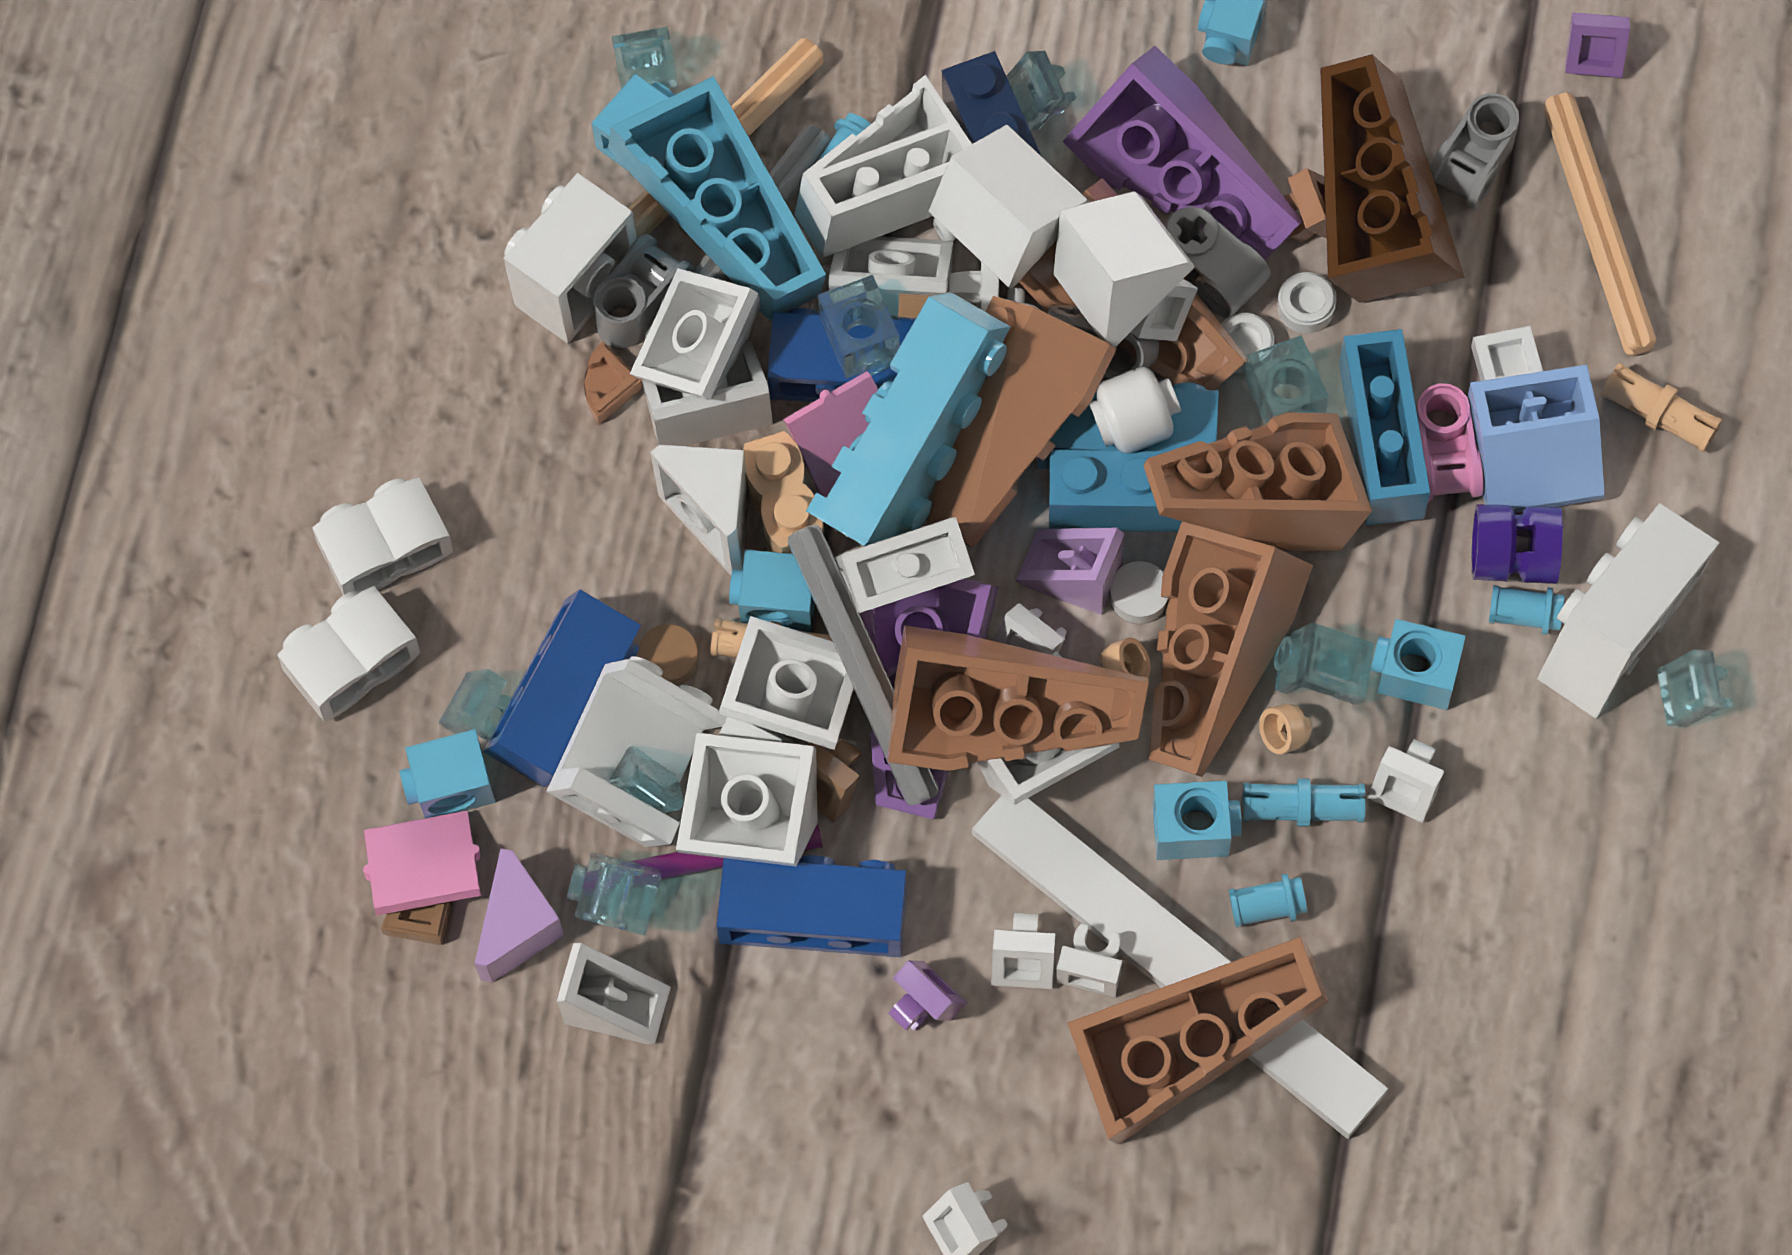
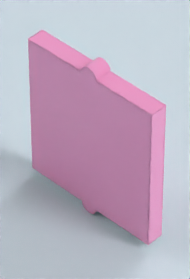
M868 371L831 392L823 390L818 400L783 419L792 439L800 449L803 461L819 494L825 497L828 496L841 472L831 466L843 445L849 448L853 441L860 434L864 433L869 425L862 412L878 388Z
M468 810L364 830L368 864L363 867L365 879L371 881L376 916L481 896L476 861L481 858L479 846L473 844Z

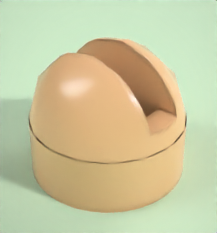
M1126 638L1114 642L1106 647L1100 655L1099 662L1102 663L1103 668L1149 678L1151 666L1145 647L1135 638Z
M1281 704L1267 708L1263 711L1259 722L1260 734L1264 744L1271 752L1278 755L1295 751L1306 744L1311 737L1313 726L1311 719L1304 716V710L1299 705Z

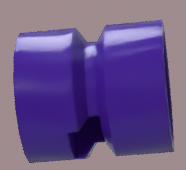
M1476 504L1471 547L1472 580L1506 582L1512 573H1518L1521 580L1525 583L1557 584L1561 568L1563 541L1561 508L1527 506L1521 515H1516L1509 505ZM1517 536L1528 538L1527 552H1516Z

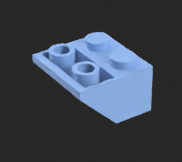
M1587 364L1470 383L1467 398L1470 404L1475 443L1478 446L1482 464V495L1484 504L1509 505L1514 513L1523 512L1527 506L1557 507L1602 500L1604 498L1600 419Z

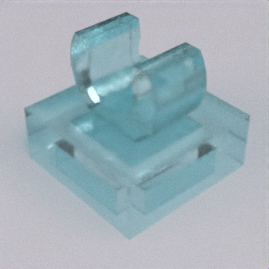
M668 26L611 36L621 89L634 74L650 85L658 82L667 88L678 87Z
M1045 50L1026 52L1006 75L1030 131L1039 130L1052 114L1063 113L1077 98L1075 92H1063L1059 80L1066 72L1062 66L1051 65Z
M1694 649L1657 669L1667 726L1686 728L1707 716H1715L1733 706L1732 699L1721 698L1719 681L1728 677V673L1725 668L1715 664L1713 651Z
M489 669L467 672L438 723L454 734L476 729L477 735L480 738L489 741L495 730L490 721L491 711L496 707L504 713L511 700V697L507 695H500L507 681Z

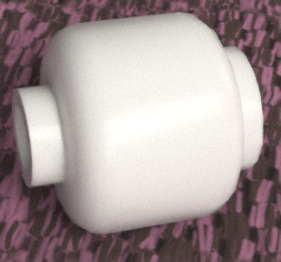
M1139 367L1101 382L1096 391L1097 400L1089 404L1105 446L1108 447L1115 444L1116 448L1124 454L1134 453L1170 438L1174 430L1171 415L1182 412L1169 378L1158 382L1153 372L1146 367Z

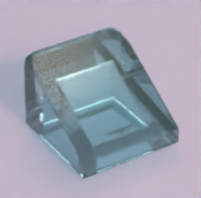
M630 746L627 748L609 779L612 782L611 784L662 813L680 810L684 804V798L677 777L637 747Z

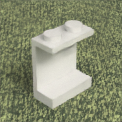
M956 517L835 557L853 598L857 613L975 575Z
M633 656L630 659L604 665L546 792L644 847L669 845L675 836L680 822L666 815V812L692 757L696 733H702L706 729L722 727L727 716L718 714L719 710L711 706L713 699L705 692L688 685H680L678 687L662 678L663 670L659 666L646 659Z

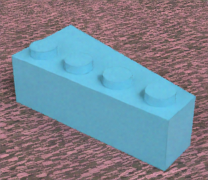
M714 76L611 126L608 150L734 284L748 287L758 292L761 305L759 310L769 321L773 318V312L786 313L821 295L826 273Z
M953 293L929 296L890 363L891 370L898 373L893 382L890 380L886 381L875 394L873 393L862 412L869 425L865 432L860 434L849 448L843 445L831 466L841 472L827 497L816 492L806 512L863 546L919 529L931 510L932 502L928 500V497L936 480L939 481L944 478L954 463L957 451L952 447L961 428L965 429L968 427L980 409L982 399L977 395L985 378L996 372L1006 355L1007 346L1003 344V341L1011 326Z

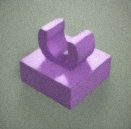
M1572 12L1565 57V73L1622 78L1630 32V17Z
M908 960L893 977L907 994L894 1005L888 1014L905 1030L911 1027L916 1031L930 1015L935 1020L952 1021L967 1002L926 962Z

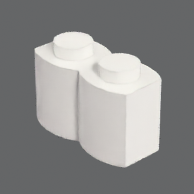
M420 478L408 481L405 479H394L386 482L375 491L374 497L366 503L354 506L344 503L334 506L322 515L319 523L312 527L317 545L343 595L353 590L362 592L372 586L380 590L399 577L428 568L453 552L450 535Z
M375 586L362 592L353 590L343 595L333 605L331 609L332 614L325 621L313 627L310 624H306L294 630L285 639L283 649L277 654L285 674L324 722L349 709L373 687L395 676L420 654L416 637Z

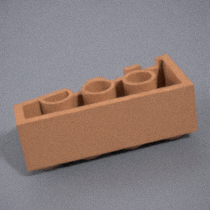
M1301 937L1067 1022L1108 1140L1121 1144L1327 1004L1329 1000L1309 946Z

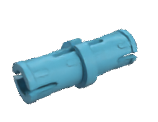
M1298 778L1297 784H1250L1249 782H1243L1242 806L1244 807L1242 809V820L1244 822H1249V820L1296 821L1297 827H1309L1310 821H1357L1358 823H1364L1365 799H1363V796H1365V785L1360 783L1358 785H1312L1310 778Z

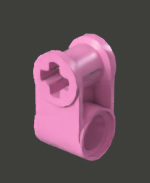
M1439 383L1430 386L1421 394L1416 407L1430 488L1428 502H1432L1436 495L1469 492L1472 498L1481 497L1483 494L1482 464L1480 452L1475 443L1468 398L1460 388L1451 384ZM1436 409L1444 410L1454 417L1455 423L1447 427L1437 426L1428 419L1426 414Z

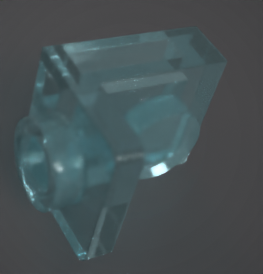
M1312 622L1286 635L1276 650L1274 667L1278 672L1275 690L1289 694L1304 687L1351 704L1365 700L1374 643Z

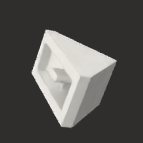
M573 943L557 998V1004L563 1022L566 1025L644 1044H655L671 987L582 943Z

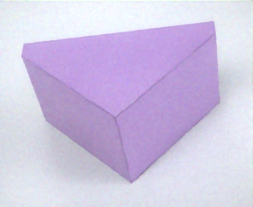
M1118 528L1037 529L1016 581L1024 587L1102 615L1110 596L1111 584L1116 572L1123 564L1125 533Z
M500 849L475 959V967L480 980L492 983L564 936L558 916L514 852L506 849Z

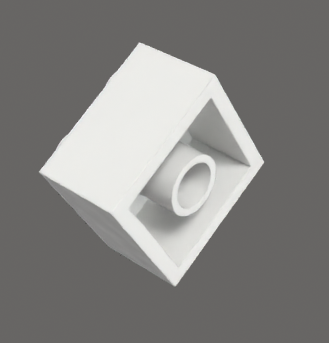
M579 173L565 187L560 185L548 195L542 206V214L529 229L522 228L513 235L506 246L505 257L503 258L514 305L567 344L570 343L594 315V293L598 286L622 261L628 249L637 240L632 211Z

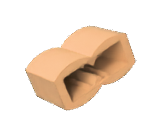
M785 431L745 443L743 450L749 499L756 512L762 517L768 552L793 554L788 544V537L794 532L810 525H818L824 534L823 521L806 512L815 495L806 486L804 462L800 449L792 437Z

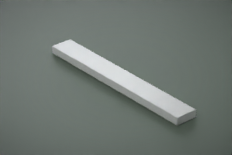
M1000 796L972 828V835L1080 923L1088 925V929L1106 944H1109L1111 932L1119 933V954L1159 987L1168 986L1231 962L1030 799L1027 798L1014 805L1003 796ZM1304 1020L1247 1057L1347 1139L1351 1137L1388 1091L1385 1085Z

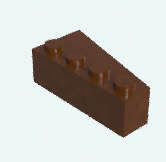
M1373 54L1320 68L1328 279L1357 302L1361 303L1465 278L1403 81Z

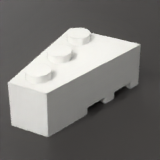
M926 75L913 84L912 92L892 107L888 104L878 112L876 121L860 134L855 136L852 133L803 173L795 216L822 258L933 216L929 209L951 156L972 145V143Z
M1661 503L1657 505L1645 521L1635 517L1616 544L1621 549L1618 555L1613 557L1609 553H1605L1587 579V583L1592 585L1586 594L1576 589L1562 607L1557 619L1564 623V626L1537 680L1597 719L1606 707L1608 699L1623 674L1629 676L1639 662L1637 656L1655 633L1662 631L1701 578L1720 542Z

